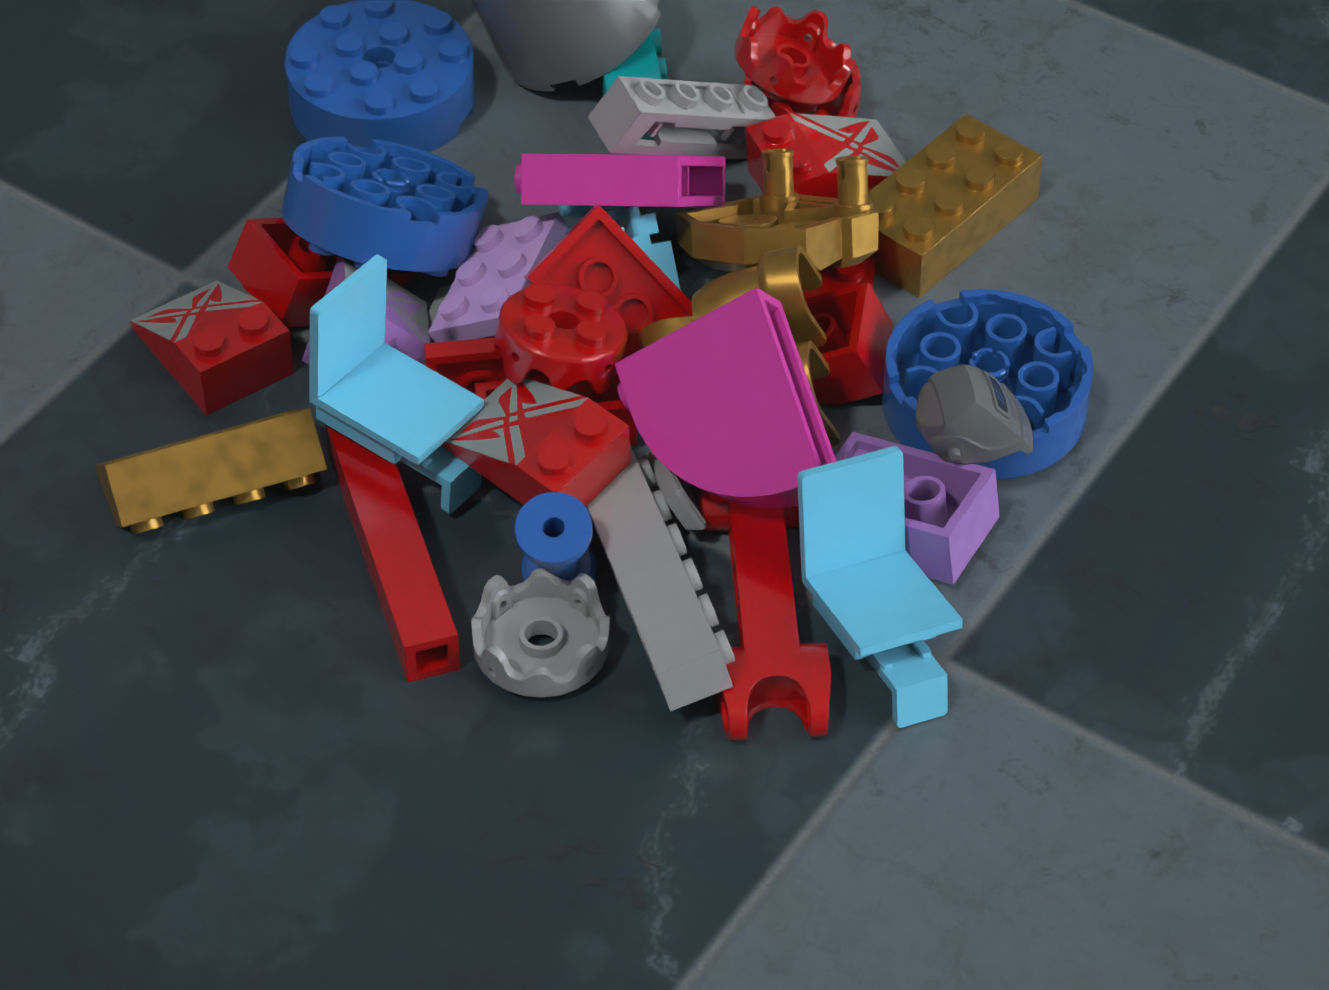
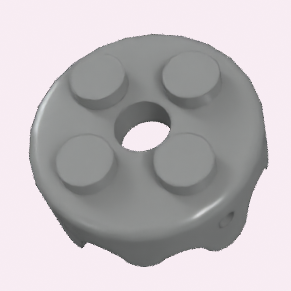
M539 568L535 569L528 579L518 585H508L507 581L499 575L491 577L486 583L478 610L471 620L474 656L479 667L494 684L508 692L521 696L539 698L560 696L588 683L601 670L609 651L610 618L606 616L602 609L597 587L589 575L580 573L574 580L568 581L555 576L546 569ZM539 634L549 635L555 639L552 643L543 646L534 645L528 641L531 637Z

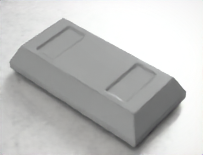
M650 451L647 459L657 484L664 495V499L685 529H704L706 521L688 483L671 472Z

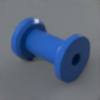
M561 492L543 493L529 500L519 511L515 522V536L517 544L524 554L522 560V576L524 581L529 578L535 569L541 568L568 581H572L578 574L584 573L589 575L595 583L597 562L595 554L589 546L593 534L592 520L587 508L577 498Z

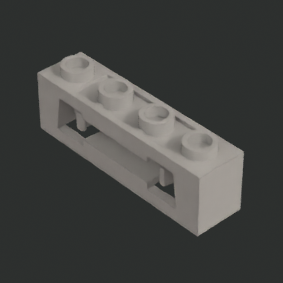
M618 76L588 118L609 153L726 157V159L747 160L746 127L775 118L776 116L768 106L764 93L753 85ZM708 130L717 131L719 139L726 140L728 138L730 143H716ZM647 132L654 140L641 139V137Z

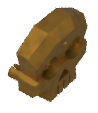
M786 148L763 150L761 153L763 157L764 194H761L759 197H748L722 203V206L676 213L677 243L693 259L716 270L735 272L758 266L759 259L764 253L796 245L803 247L818 271L828 266L846 268L860 264L878 250L879 212L876 209V203L868 200V157L843 156L836 158L838 198L799 195L794 192L792 157L794 150H786Z

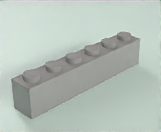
M630 445L631 463L586 505V508L591 516L595 531L670 711H673L733 687L726 665L735 662V657L724 630L713 633L711 627L718 625L719 622L708 594L697 597L695 591L703 589L692 558L684 561L680 559V556L687 554V549L677 524L674 523L667 527L665 525V522L671 520L672 516L661 489L652 493L650 491V488L658 485L646 456L636 459Z

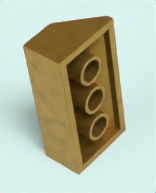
M310 408L291 410L94 465L116 525L118 527L130 525L133 534L164 526L161 516L182 511L184 519L214 512L213 501L233 496L235 505L266 497L263 487L283 482L285 491L313 484L316 482L314 473L327 469Z

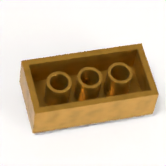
M967 113L868 192V200L876 203V209L879 212L878 250L869 256L877 259L876 273L920 298L1038 199L1043 155Z

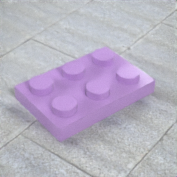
M559 212L538 217L528 216L521 221L499 226L489 225L479 231L473 242L475 245L473 252L468 260L457 270L456 277L445 299L439 305L438 313L428 331L435 343L479 339L495 335L498 316L503 303L514 293L531 285L524 276L564 237L569 226Z

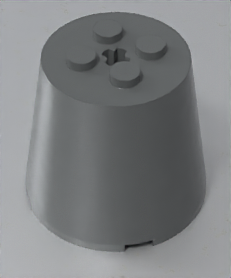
M472 0L507 73L518 84L537 91H554L556 84L575 80L580 86L608 73L640 47L654 29L661 15L657 8L660 0Z

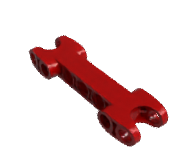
M699 488V508L706 521V527L702 529V532L728 531L740 647H731L735 662L726 665L733 687L717 693L718 710L728 741L747 740L748 725L753 715L762 709L771 707L785 708L794 712L802 720L809 737L827 736L831 682L827 643L799 644L786 528H800L799 506L781 509L743 506Z

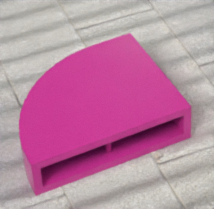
M521 153V164L516 166L514 184L517 194H521V205L722 206V203H725L726 157Z
M758 288L746 292L615 363L621 382L617 386L619 397L624 406L630 411L636 428L656 458L684 481L722 499L755 508L781 509L799 506L798 473L836 462L782 304L779 300Z

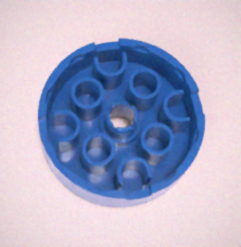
M357 0L341 5H330L323 8L320 14L305 23L295 33L287 47L285 71L290 114L297 130L308 141L324 137H346L348 140L347 144L370 148L371 140L377 139L432 152L454 139L459 134V126L467 115L472 116L475 106V83L471 41L464 29L447 12L440 11L432 6L411 0Z
M324 137L304 142L294 150L282 205V217L291 230L309 242V249L320 255H338L353 260L354 266L358 269L378 254L387 259V269L424 272L438 277L447 276L450 269L460 267L475 248L473 242L481 230L489 195L486 188H476L473 186L475 176L461 166L417 148L377 139L371 140L369 148L347 144L348 140L346 137Z
M974 289L960 291L959 298L935 304L930 299L906 314L896 325L888 340L882 395L883 413L886 422L901 445L935 453L916 428L917 397L923 385L928 382L929 377L936 372L963 364L978 367L990 373L1000 383H1004L1024 408L1033 433V452L1026 455L1022 451H1017L990 462L975 464L995 469L996 480L1017 478L1041 471L1053 465L1070 452L1084 430L1093 377V360L1089 346H1083L1078 337L1073 333L1074 324L1064 315L1047 304L1021 294L1001 290Z

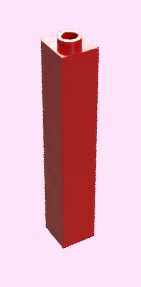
M325 424L328 454L407 683L460 670L458 633L397 465L392 464Z

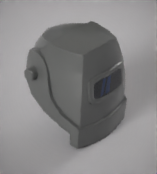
M965 364L953 366L931 375L928 382L923 385L917 397L916 428L932 447V450L946 462L967 465L990 462L1017 451H1022L1026 455L1033 452V433L1024 408L1004 383H1000L987 371Z

